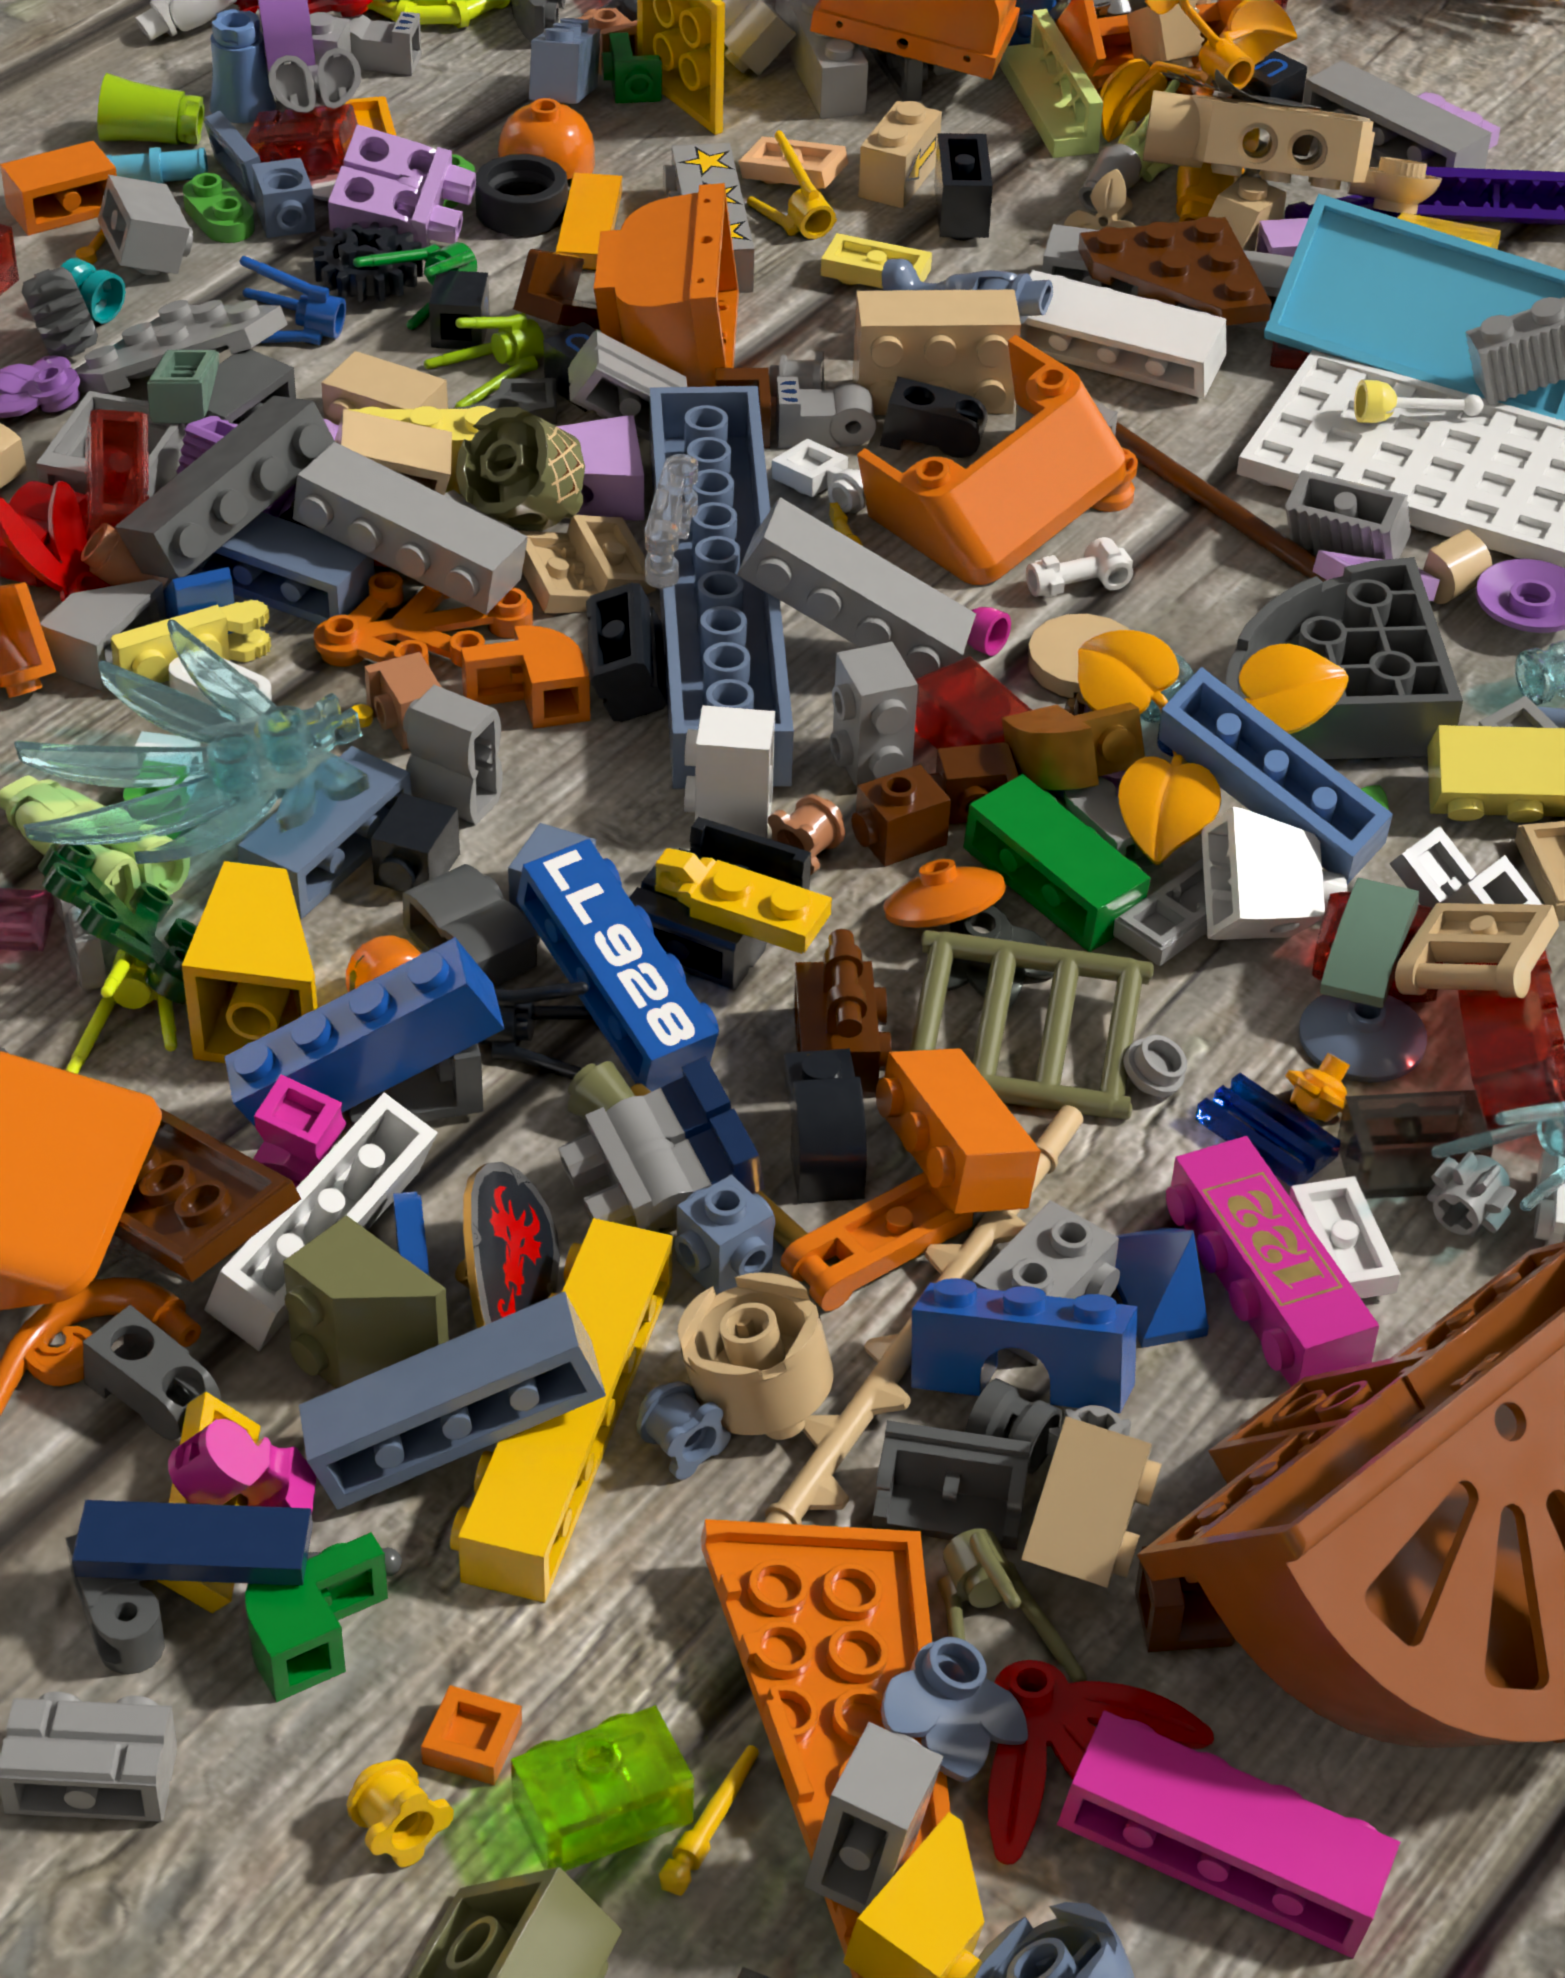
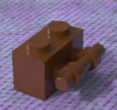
M837 929L829 935V947L825 950L823 962H795L793 1010L797 1052L850 1048L855 1077H860L863 1098L876 1097L879 1072L886 1070L888 1054L892 1052L890 1032H879L878 1025H886L887 1023L886 987H874L872 961H863L862 952L855 945L853 933L847 929Z

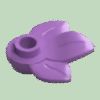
M57 355L44 356L34 363L33 366L15 364L0 369V418L24 415L38 406L44 412H57L73 405L80 397L78 389L80 378L76 370L71 368L70 361L65 357Z

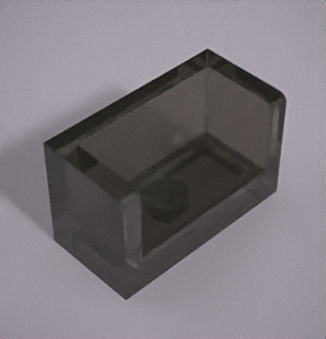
M1475 1090L1345 1096L1337 1146L1346 1177L1355 1176L1365 1199L1427 1196L1436 1185L1431 1176L1447 1157L1460 1163L1468 1152L1490 1158L1492 1156L1493 1144Z

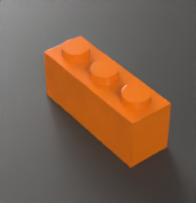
M962 1049L889 1052L884 1078L878 1081L876 1087L877 1109L880 1115L890 1124L902 1141L906 1151L911 1153L927 1175L930 1184L937 1189L953 1213L1028 1209L1041 1150Z

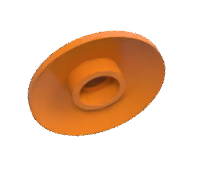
M940 859L923 865L919 869L920 876L910 880L894 891L886 899L883 908L887 920L898 926L912 928L939 926L966 919L986 910L999 901L1005 893L1006 886L1003 876L997 871L972 866L956 867L954 860Z

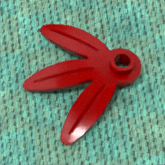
M57 481L55 483L49 503L48 527L54 555L12 507L0 497V535L14 556L32 574L51 588L60 592L61 602L71 593L111 586L93 575L92 572H89L90 566L81 561V554L87 543V536L76 495L67 482Z
M1021 1660L1006 1666L999 1672L994 1683L1011 1692L1017 1699L1026 1719L1028 1739L1022 1745L998 1743L989 1779L988 1818L996 1859L1002 1864L1012 1865L1019 1861L1029 1843L1044 1795L1047 1747L1050 1746L1062 1766L1073 1780L1096 1729L1091 1723L1098 1725L1104 1710L1125 1720L1140 1721L1151 1727L1157 1734L1191 1749H1202L1211 1745L1214 1741L1213 1731L1202 1720L1179 1704L1142 1688L1101 1681L1068 1683L1066 1677L1059 1669L1039 1660Z

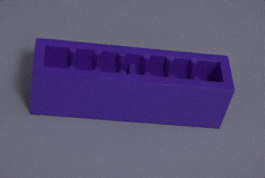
M1427 167L1426 175L1442 178V181L1437 190L1428 199L1419 203L1417 214H1414L1447 221L1565 225V172Z

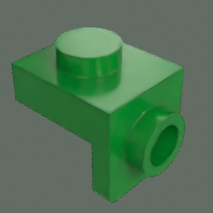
M628 32L609 33V52H601V69L603 81H611L615 104L659 102L662 99L661 57L659 55L633 56Z

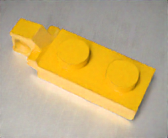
M666 848L655 863V891L676 897L679 902L690 908V917L800 954L806 952L831 915V897L720 860L715 861L713 858L706 857L699 860L694 853Z

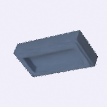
M221 111L206 116L204 123L215 159L250 200L255 202L252 164L261 163L259 155Z

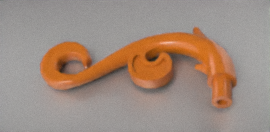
M126 1277L93 1279L76 1296L62 1302L44 1304L23 1323L7 1344L0 1360V1416L26 1370L42 1383L58 1387L78 1383L84 1379L83 1341L93 1333L87 1328L72 1326L78 1322L94 1317L116 1316L127 1306L131 1305L183 1347H189L197 1341L201 1334V1327L185 1312L186 1305L183 1300L156 1283L139 1278ZM62 1332L65 1344L58 1348L49 1347L55 1336Z

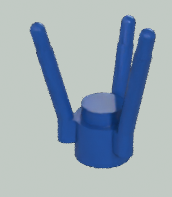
M247 256L240 258L239 262L242 266L305 294L301 295L300 299L297 300L251 288L243 290L242 294L245 298L270 305H280L282 308L296 311V325L304 327L303 330L277 331L260 343L306 342L320 345L323 336L334 339L340 336L346 315V301L344 298L329 295V288L309 284Z

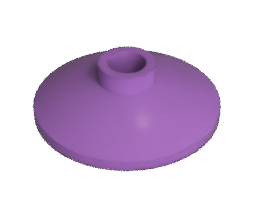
M1512 559L1496 563L1480 575L1476 587L1477 601L1481 608L1496 621L1511 628L1527 632L1550 633L1565 630V569L1563 567L1535 559Z

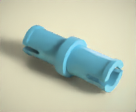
M154 147L149 149V153L106 155L116 167L117 176L165 184V182L192 180L198 174L208 173L205 148L162 152L160 147Z

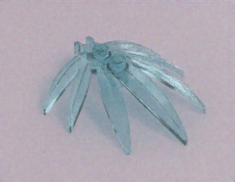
M173 619L168 620L167 623L173 647L190 678L217 708L104 660L98 662L100 676L104 685L118 699L147 721L177 736L209 744L208 747L93 746L15 741L14 743L21 762L68 780L118 788L171 786L95 810L23 825L28 839L73 845L135 842L149 837L169 835L199 825L164 845L146 851L134 852L137 864L184 859L223 846L241 836L258 823L280 798L282 800L276 815V825L279 834L296 828L311 819L317 809L318 798L316 791L318 789H322L324 795L330 800L345 801L370 788L369 777L366 773L330 753L336 745H344L362 737L358 713L355 710L349 708L341 713L339 698L333 693L324 696L316 702L313 708L307 710L287 705L277 707L241 673Z

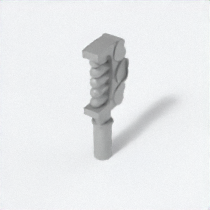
M54 896L57 904L56 912L64 922L65 942L76 983H79L82 991L102 987L108 974L103 959L100 939L91 935L79 925L77 919L83 910Z

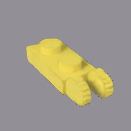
M252 599L223 607L214 605L112 635L110 639L115 685L122 695L169 681V664L175 658L185 654L209 653L228 661L234 660L244 663L253 661L256 657L266 656L267 652H270L271 637H269V633H265V630H260V627H265V624H268L269 609L267 605H264V602Z

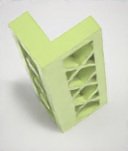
M1033 10L1031 43L1007 46L999 65L1053 158L1098 153L1103 101L1048 10Z

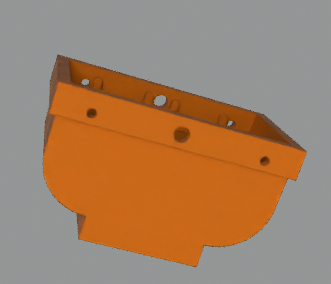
M819 0L813 10L810 31L991 80L1015 32L1020 8L1015 7L1016 0ZM899 39H906L908 45H902Z
M725 183L699 185L698 193L673 196L650 202L631 213L624 221L621 230L600 231L593 289L601 333L686 376L687 387H714L715 368H734L739 288Z

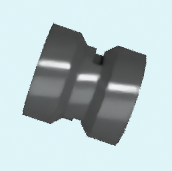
M995 1378L984 1388L975 1402L969 1415L965 1432L1031 1442L1028 1474H1033L1047 1458L1050 1428L1061 1427L1063 1414L1061 1409L1043 1400L1031 1403L1021 1398L1017 1387Z

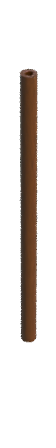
M1119 422L1116 423V439L1121 447L1135 454L1140 464L1310 579L1317 576L1322 582L1327 581L1312 572L1316 561L1315 555Z

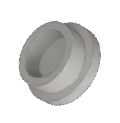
M1150 1035L1145 1039L1133 1042L1126 1050L1123 1059L1125 1070L1131 1082L1142 1092L1156 1097H1169L1174 1095L1183 1085L1187 1069V1059L1182 1049L1171 1039L1161 1035Z

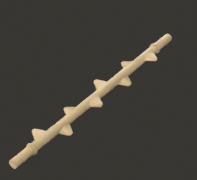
M1062 1106L1035 1143L1041 1150L1032 1193L1045 1175L1052 1173L1056 1169L1059 1155L1083 1123L1081 1112L1073 1106ZM1021 1209L987 1211L963 1244H930L925 1251V1257L940 1273V1277L935 1283L951 1278L971 1281L996 1244L1010 1242L1027 1225L1017 1216ZM912 1316L899 1334L870 1338L864 1346L865 1351L877 1362V1365L841 1415H810L805 1419V1426L802 1431L816 1449L777 1503L770 1504L766 1509V1519L764 1522L802 1525L801 1519L808 1510H843L846 1507L849 1496L832 1475L876 1414L906 1410L911 1403L910 1396L897 1384L912 1364Z

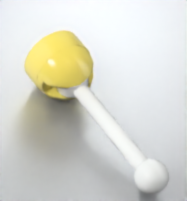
M1360 380L1355 391L1354 412L1359 423L1386 421L1394 413L1395 408L1463 410L1467 415L1475 416L1482 411L1483 401L1474 394L1468 395L1464 399L1397 397L1395 391L1388 383L1379 380Z

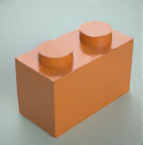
M94 140L0 164L6 208L28 236L97 218L108 175L117 176L116 167Z

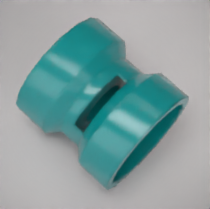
M70 258L61 265V267L71 272L92 320L103 324L110 322L117 316L122 308L126 294L125 283L120 276L105 269L96 270L94 265L79 258Z

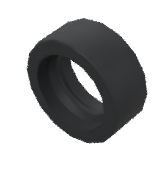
M515 154L492 159L482 165L476 173V216L485 227L502 234L530 236L551 231L562 224L568 200V182L566 172L558 163L541 156ZM513 194H530V195H526V196H514Z

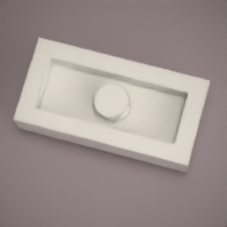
M1355 1176L1291 1186L1289 1197L1360 1298H1368L1397 1293L1401 1274Z

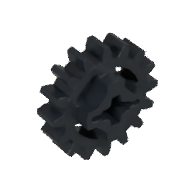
M373 222L369 228H362L358 223H352V226L345 230L334 228V238L321 236L319 238L320 246L313 247L315 281L322 282L323 287L329 288V291L338 289V297L341 298L357 295L358 302H364L367 296H375L377 300L385 301V297L392 293L397 296L404 295L403 286L415 288L417 286V277H423L424 274L423 260L358 268L354 266L353 260L356 257L422 249L421 242L413 241V233L398 234V226L396 225L388 228L385 226L379 228V223Z

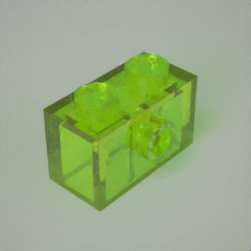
M656 1705L633 1714H616L607 1718L595 1728L560 1741H543L531 1747L525 1754L511 1758L512 1803L544 1870L560 1867L565 1872L693 1823L694 1777Z

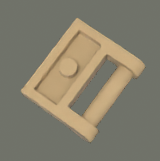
M1436 903L1398 961L1395 971L1398 991L1403 995H1423L1427 989L1497 991L1502 998H1524L1530 988L1531 971L1559 927L1554 906ZM1435 962H1447L1449 964H1436ZM1464 963H1499V964H1498V965H1476V964H1464Z

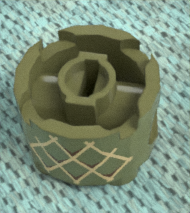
M519 407L498 408L479 419L473 426L479 431L474 435L471 442L464 439L458 452L456 477L459 491L467 502L473 504L477 510L520 531L541 532L558 524L563 518H571L579 512L583 504L581 490L583 488L585 464L580 442L575 436Z

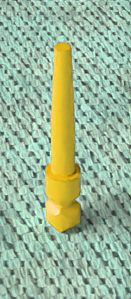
M748 1745L708 1802L692 1830L685 1831L672 1851L674 1859L669 1858L658 1874L661 1890L682 1896L692 1881L690 1871L698 1870L711 1850L709 1843L727 1814L759 1755V1750L755 1746Z

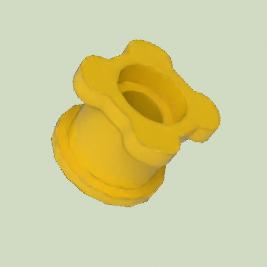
M399 1759L376 1763L362 1771L349 1792L346 1804L349 1817L359 1827L369 1828L365 1835V1844L372 1854L381 1855L387 1853L391 1855L399 1867H408L418 1862L424 1855L426 1845L437 1832L446 1829L451 1824L454 1816V1810L445 1799L435 1801L428 1799L427 1794L419 1787L416 1770L407 1761Z

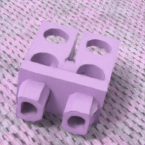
M357 124L343 160L344 166L340 168L328 201L330 230L333 231L334 228L345 230L352 226V223H358L362 228H369L373 222H378L379 228L384 226L388 228L392 225L398 226V234L413 233V241L421 242L422 248L429 246L431 240L451 244L457 242L462 227L463 212L443 207L445 199L469 205L476 188V173L452 165L451 150L440 147L434 150L427 145Z

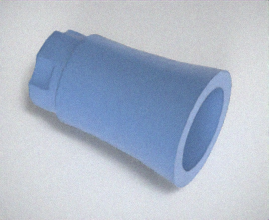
M224 10L217 13V18L212 21L213 33L210 37L212 51L210 111L212 114L221 111L231 123L256 122L271 115L276 108L275 98L269 87L264 38L260 31V21L258 16L251 11Z

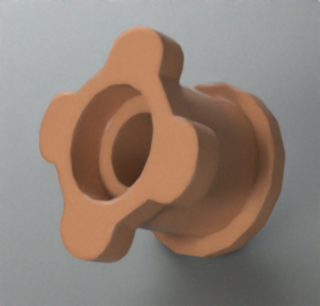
M814 794L803 796L796 803L795 811L788 816L783 810H776L767 819L772 829V840L811 852L810 875L820 868L816 855L824 849H834L844 841L845 828L841 811L832 801Z

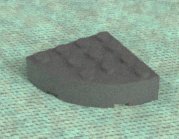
M1415 557L1376 560L1344 567V573L1341 577L1322 582L1315 576L1294 585L1269 601L1245 625L1238 637L1237 647L1229 659L1225 685L1243 699L1247 697L1240 689V671L1253 654L1270 645L1293 644L1305 647L1346 671L1349 681L1343 695L1334 707L1309 727L1290 734L1321 759L1428 756L1427 747L1438 726H1458L1463 699Z

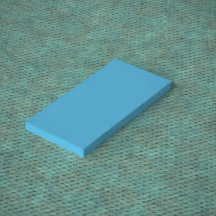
M1318 193L1270 314V320L1264 329V338L1308 353L1312 350L1485 398L1473 376L1471 356L1465 332L1480 327L1482 322L1489 317L1496 315L1511 316L1531 309L1535 302L1543 298L1554 297L1560 299L1565 297V271ZM1559 380L1557 384L1549 383L1546 388L1539 387L1536 391L1529 390L1526 395L1518 394L1516 398L1509 397L1506 402H1498L1565 421V380Z

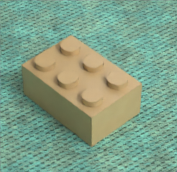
M1015 290L857 291L852 380L854 384H860L867 388L872 395L875 415H886L888 403L898 376L972 396L985 406L987 414H1013L1015 393L1008 340L1014 335L1020 337L1021 330Z

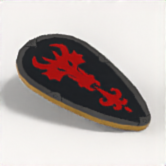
M503 1162L486 1163L478 1167L468 1177L463 1196V1234L466 1258L458 1264L455 1278L470 1289L476 1326L480 1328L548 1299L553 1292L556 1293L560 1251L558 1233L553 1218L536 1186L520 1170Z

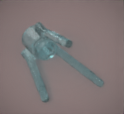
M1565 1101L1501 1111L1496 1114V1122L1499 1125H1513L1434 1146L1431 1151L1433 1157L1443 1158L1537 1134L1542 1147L1547 1153L1552 1156L1560 1155L1565 1158ZM1565 1163L1521 1200L1520 1208L1523 1211L1532 1210L1565 1183Z

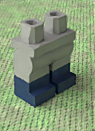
M706 1056L681 1067L683 1077L644 1096H632L621 1100L607 1111L602 1107L586 1114L589 1132L558 1148L562 1165L575 1189L606 1175L612 1184L610 1187L583 1198L591 1222L593 1218L659 1232L658 1228H668L677 1225L678 1204L685 1201L693 1192L708 1188L730 1175L734 1176L752 1194L765 1189L760 1156L735 1109L731 1108V1102Z

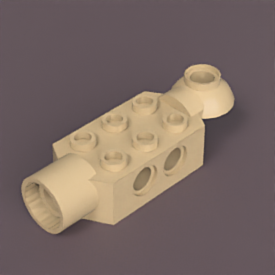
M1153 90L1143 161L1200 169L1203 162L1211 163L1213 173L1231 176H1241L1242 167L1260 170L1259 175H1261V179L1282 183H1290L1292 174L1308 176V182H1311L1310 186L1340 190L1341 181L1348 182L1347 194L1374 197L1373 208L1409 214H1417L1419 203L1428 199L1437 190L1442 181V178L1426 175L1427 163L1380 157L1379 168L1369 167L1375 132H1372L1374 122L1370 121V118L1218 96L1185 95ZM1254 128H1261L1269 133L1267 146L1259 152L1247 151L1242 144L1245 134ZM1303 135H1312L1318 140L1316 152L1307 159L1296 158L1292 154L1294 142Z

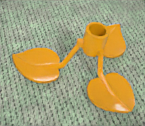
M1145 0L1147 6L1157 14H1165L1179 3L1184 13L1208 39L1199 52L1202 70L1160 61L1154 62L1149 67L1142 59H1132L1122 64L1107 78L1100 93L1103 101L1102 135L1110 142L1123 133L1129 121L1134 120L1137 123L1150 111L1153 90L1165 91L1167 87V78L1161 73L1167 72V70L1186 77L1184 75L1186 74L1193 79L1200 80L1203 84L1210 85L1215 80V70L1217 69L1236 88L1242 89L1251 80L1255 64L1262 61L1278 47L1297 39V33L1289 16L1274 0H1244L1231 12L1228 19V31L1222 33L1221 38H1219L1192 8L1188 0Z
M1117 630L1095 636L1084 642L1081 648L1078 649V685L1081 696L1093 711L1131 702L1139 708L1140 714H1142L1150 705L1151 700L1158 706L1160 712L1167 704L1168 700L1161 691L1170 687L1177 680L1179 665L1171 648L1161 639L1141 631ZM1276 644L1260 649L1246 661L1239 674L1240 689L1247 697L1244 700L1288 734L1299 732L1323 717L1339 701L1349 681L1346 671L1340 666L1312 650L1293 644ZM1174 751L1171 763L1154 756L1143 757L1137 760L1127 769L1119 785V806L1125 826L1139 849L1156 865H1160L1175 850L1200 835L1203 827L1215 819L1221 805L1220 786L1215 776L1200 764L1188 763L1182 755Z

